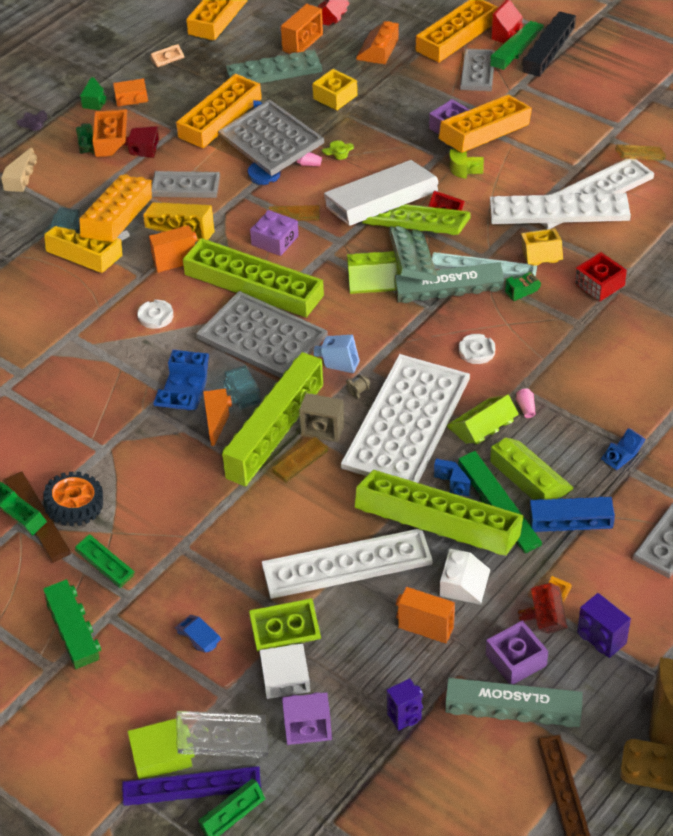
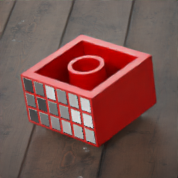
M600 252L576 267L574 284L600 302L625 286L627 269Z

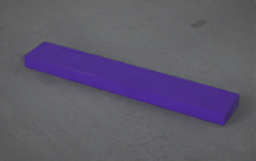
M256 766L123 781V804L128 806L233 794L251 779L256 780L261 788L260 768Z

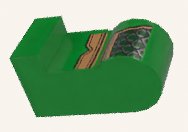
M531 272L516 279L509 277L506 279L505 293L514 302L539 290L541 282Z

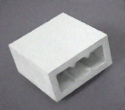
M291 644L284 647L260 650L267 699L310 692L303 644Z

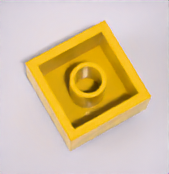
M335 69L330 70L312 83L313 99L335 110H339L357 96V80Z
M556 228L521 233L523 255L528 265L536 266L543 262L556 263L558 260H563L562 239Z

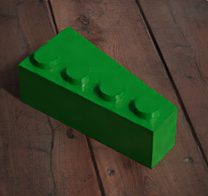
M66 579L43 588L46 606L51 612L55 625L58 624L57 628L63 641L65 640L64 644L75 670L100 660L99 652L102 651L97 639L93 640L91 633H94L90 621L85 622L83 615H86L82 603L78 604L75 597H78L74 585L70 586Z

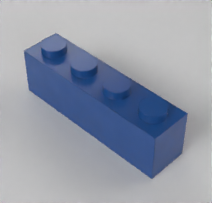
M612 497L530 500L529 515L534 532L613 529L615 513Z

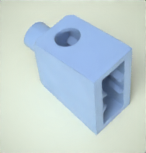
M353 335L327 336L322 346L316 345L314 347V356L323 357L325 366L330 369L354 373L360 361Z

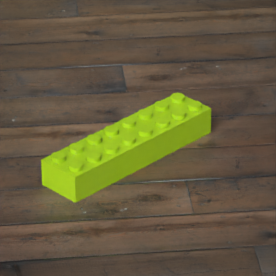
M203 238L183 258L184 272L187 276L235 293L243 292L269 305L306 318L324 296L322 279Z
M304 352L294 359L291 367L283 373L279 382L274 384L272 391L264 397L261 405L255 408L253 415L244 422L242 429L234 435L230 444L223 449L222 457L226 479L245 487L248 485L300 417L299 409L305 394L316 395L323 387L322 359Z
M374 469L356 488L355 508L379 515L382 518L398 521L401 524L414 526L420 530L436 533L438 536H445L457 542H464L479 549H486L498 555L506 556L521 534L523 515Z

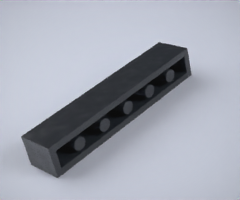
M559 11L552 18V22L547 25L546 30L535 41L533 48H530L527 56L523 58V73L541 77L575 29L576 15Z

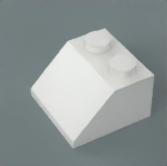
M450 549L440 580V596L481 605L490 569L470 552Z

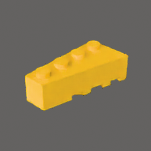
M153 202L143 214L145 228L165 232L189 225L191 231L196 233L197 242L201 238L209 240L215 231L211 205Z
M54 226L44 234L46 252L103 273L122 257L121 239L118 238L114 242L81 237L80 233H76V230Z

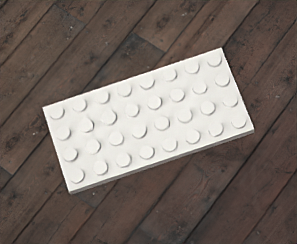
M399 354L341 463V468L367 476L374 469L418 483L465 390L470 374Z

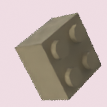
M306 393L299 409L301 436L338 443L344 429L343 400Z

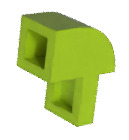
M450 149V171L452 174L460 178H467V174H483V157H467L466 151L461 153L456 149Z

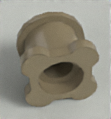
M361 374L357 375L353 381L351 379L346 380V389L355 399H359V394L363 391H368L370 388L369 379Z

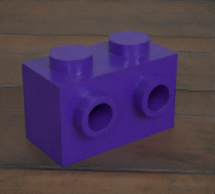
M410 678L387 689V715L398 731L407 726L415 725L422 717L423 693L419 685H414Z

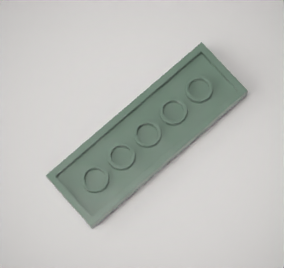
M307 50L305 52L231 64L226 66V72L229 78L234 74H238L257 83H265L322 72V66L315 50Z
M400 226L390 227L389 236L400 275L436 282L437 273L424 233L419 230H406Z

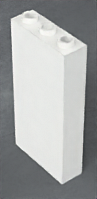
M409 160L325 192L326 208L350 226L366 220L367 217H374L379 215V213H384L390 209L392 210L433 194L434 190L438 191V179L419 164Z

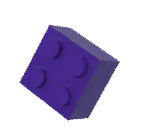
M597 593L580 607L577 633L583 640H587L595 646L599 653L611 658L627 644L631 618Z

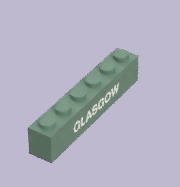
M501 262L436 270V282L395 275L394 281L397 302L409 303L412 300L425 301L430 298H446L451 295L479 294L483 291L496 292L503 289L504 276Z
M449 678L446 695V713L473 715L478 718L492 717L499 720L510 719L520 722H538L544 725L556 724L564 725L565 727H580L583 692Z

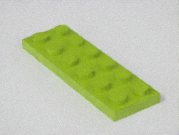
M404 204L384 213H379V215L374 217H367L362 223L372 226H400L405 229L459 235L470 219V212Z

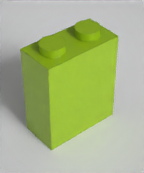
M181 717L128 731L139 780L192 767L191 758L195 757L192 744L187 745L186 739L190 738L187 725H182Z

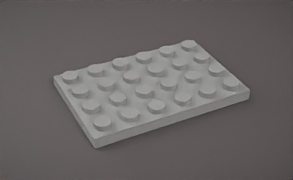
M270 99L218 131L220 137L271 176L325 143L322 136Z
M239 291L196 335L197 339L282 378L283 373L291 367L294 359L298 358L302 352L310 355L314 351V347L316 345L319 346L328 336V332L321 327Z

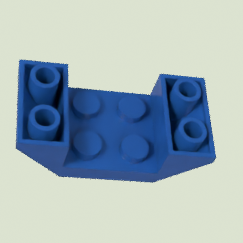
M172 350L168 361L169 376L164 390H158L153 403L154 406L185 410L198 409L206 385L209 354Z

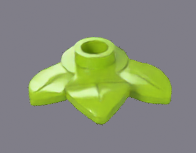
M339 140L332 141L330 147L322 149V153L334 155L335 159L342 160L348 157V153L354 148V145L352 143L344 144L343 141Z

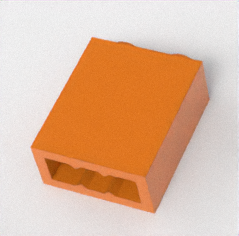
M189 225L149 236L152 259L157 272L184 266L183 258L195 246V242H197L196 233L191 231Z
M406 587L403 594H399L396 601V606H398L396 618L399 619V628L447 644L454 629L455 602Z

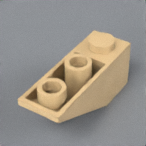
M33 148L28 149L5 168L1 177L4 191H24L25 186L28 185L29 176L33 173V166L37 163V156L34 155Z

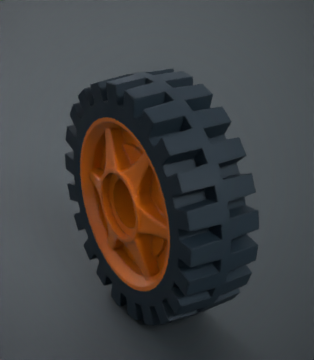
M71 471L69 475H66L65 472L61 473V477L56 475L54 480L50 479L43 492L45 512L50 519L54 518V522L58 523L61 520V525H66L68 522L69 526H74V523L80 526L82 521L87 524L90 522V519H96V515L99 516L103 508L102 486L93 476L89 478L87 473L83 476L81 472L73 475V471Z

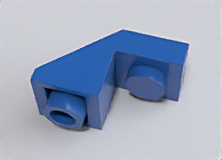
M628 428L618 444L611 443L601 460L615 470H618L636 456L646 439L631 428Z
M436 459L434 463V477L450 480V493L469 496L470 480L456 462Z
M190 614L175 627L179 635L187 636L196 650L204 653L215 649L217 643L222 640L208 624L195 615Z

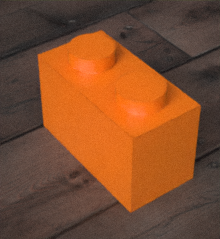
M144 78L113 83L117 107L148 102Z

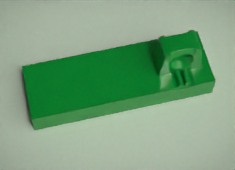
M90 534L75 546V551L119 588L134 576V570Z
M251 779L217 807L198 819L205 836H220L265 800L258 782Z

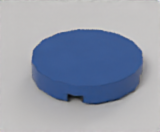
M252 163L248 168V177L251 178L253 183L259 185H267L271 181L276 182L281 175V171L271 176L255 163Z

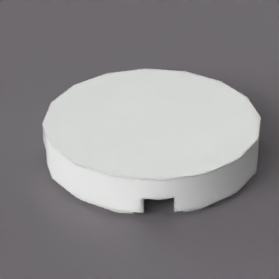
M154 300L151 303L150 301L145 302L138 310V320L146 328H162L173 319L172 306L163 300Z
M482 334L467 335L459 343V355L468 363L483 364L494 357L495 343L491 338L488 339Z

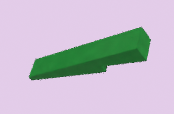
M529 21L491 55L490 66L505 70L514 58L518 59L544 28V24Z
M476 451L458 458V466L469 478L471 485L480 494V501L482 503L522 515ZM523 517L521 534L516 544L526 554L542 546V541Z
M0 481V509L33 536L47 522L38 510L21 499L11 488Z

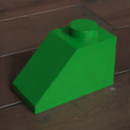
M91 77L80 95L82 108L101 110L102 106L106 103V95H104L102 86L94 77Z

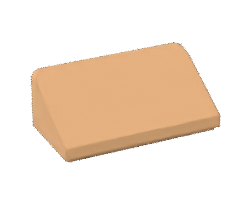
M178 44L150 55V59L156 67L184 58Z

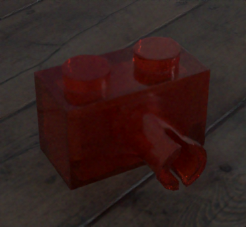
M552 583L532 587L531 593L534 606L518 610V615H522L518 616L519 620L525 623L537 619L538 630L548 634L568 629L560 587Z

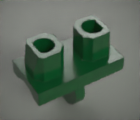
M91 124L76 126L80 154L86 152L95 153L93 126Z

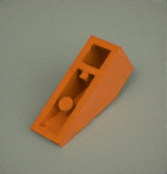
M226 388L203 392L211 446L216 444L229 417V407H232L231 396H227Z

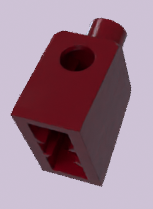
M158 126L132 128L130 135L126 136V142L122 146H128L130 155L154 158L159 143Z

